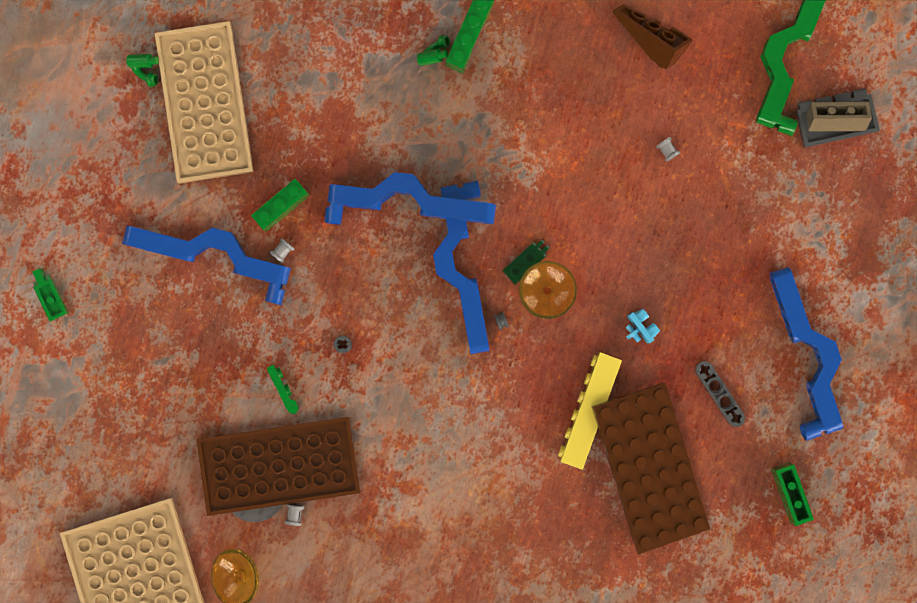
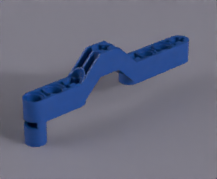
M394 172L374 189L330 184L327 202H330V205L326 207L324 219L325 223L341 225L344 207L380 211L381 204L394 194H403L414 197L421 207V216L494 224L496 204L431 196L415 175Z
M478 181L463 183L461 188H458L457 184L440 187L442 197L469 200L481 197ZM446 219L448 234L433 254L436 274L459 290L470 353L487 352L490 350L477 279H468L457 272L452 254L460 240L469 238L466 221Z
M126 226L122 244L194 263L195 256L209 248L226 251L234 264L233 273L269 282L265 301L282 305L285 290H282L283 284L287 285L291 268L247 257L233 233L211 228L194 239L186 241Z
M785 267L770 272L769 278L791 342L793 344L802 342L812 347L819 365L813 379L806 382L807 392L817 418L800 425L802 436L805 441L820 437L821 432L829 434L843 429L842 419L830 387V383L842 359L835 341L811 329L791 269Z

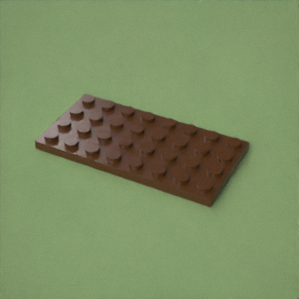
M663 382L591 406L636 552L641 554L710 530L666 383Z
M350 416L196 439L207 516L361 493Z

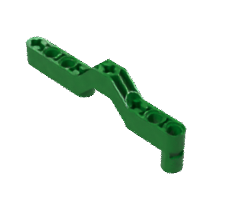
M802 0L793 26L771 35L766 40L760 58L771 82L755 123L771 129L776 127L778 132L788 136L794 134L798 120L781 114L794 82V78L789 77L782 58L787 45L800 39L806 42L810 40L826 0Z

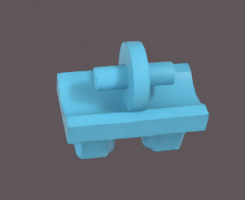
M644 309L627 315V318L636 329L630 324L626 326V329L629 331L626 338L629 340L633 337L636 342H639L641 340L637 334L639 332L648 344L654 341L653 338L660 330L654 323L647 328L644 327L642 322L649 317Z

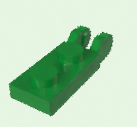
M274 365L267 367V371L286 409H288L289 413L296 414L299 409L297 402L290 399L289 395L292 392L288 384L283 385L280 378L284 376L280 368H275Z

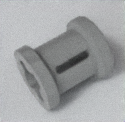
M671 137L656 146L665 156L666 162L681 153L672 144Z
M281 238L279 245L269 253L283 263L287 254L295 248Z
M287 504L288 515L285 524L301 526V512L304 510V506Z

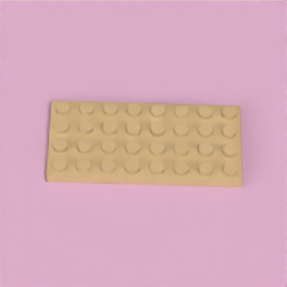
M231 22L155 33L177 183L254 172Z

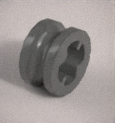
M503 311L500 312V315H494L500 331L503 327H509Z
M339 336L334 341V348L339 353H347L352 348V342L346 336ZM340 340H347L348 343L346 345H348V347L346 349H339L338 346L340 344H338V342Z

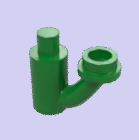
M440 35L436 42L428 46L423 52L418 53V64L420 66L442 62L443 58H447V50L441 51L438 48L446 49L449 47V37L447 35Z
M132 54L127 56V66L132 69L137 77L147 82L149 87H154L158 84V76L156 74H146L140 69L158 64V57H152L151 54Z

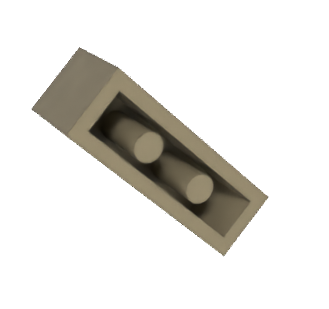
M811 102L806 119L808 131H866L872 115L869 102Z

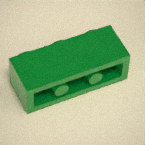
M294 179L251 216L267 232L310 195Z
M788 462L771 468L790 524L798 526L814 520L795 465Z

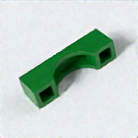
M494 0L472 1L446 59V67L462 74L464 73L477 38L494 6Z

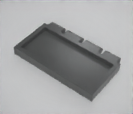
M866 88L851 91L852 98L849 92L833 95V102L870 103L872 119L866 131H808L806 114L812 100L799 102V110L795 111L803 147L808 148L880 131L872 95H867ZM831 96L814 99V102H832Z

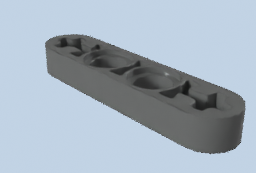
M707 361L698 362L695 366V373L727 423L733 427L741 426L745 421L744 413L714 367ZM701 365L708 366L706 371L709 376L714 375V377L709 378L706 382L704 381L707 378L706 374H700L699 372ZM716 380L720 385L717 391H712L709 387L710 382ZM724 396L730 400V404L726 408L720 405V399ZM733 406L735 407V409L732 410L735 415H740V417L738 418V423L735 421H731L733 416L730 412H728L727 414L725 413V411L731 410Z

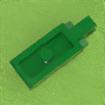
M42 268L32 271L36 279L33 282V288L48 320L52 322L69 314L50 275L46 276Z

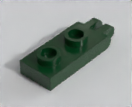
M543 239L538 244L534 241L502 271L514 285L547 256L545 252L550 246L547 245L541 249L540 246L545 242Z

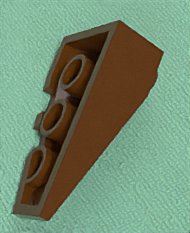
M624 4L613 11V14L649 58L656 62L659 67L666 70L678 61L693 41L673 27L669 30L661 26L660 21L648 20L643 13Z

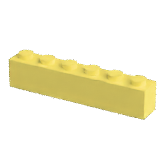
M598 352L597 356H593L590 366H593L591 374L587 373L584 380L586 388L584 392H580L577 402H580L578 410L574 409L571 420H573L572 427L567 428L564 436L567 439L565 446L561 445L558 453L561 462L583 470L598 429L591 406L608 401L622 360Z

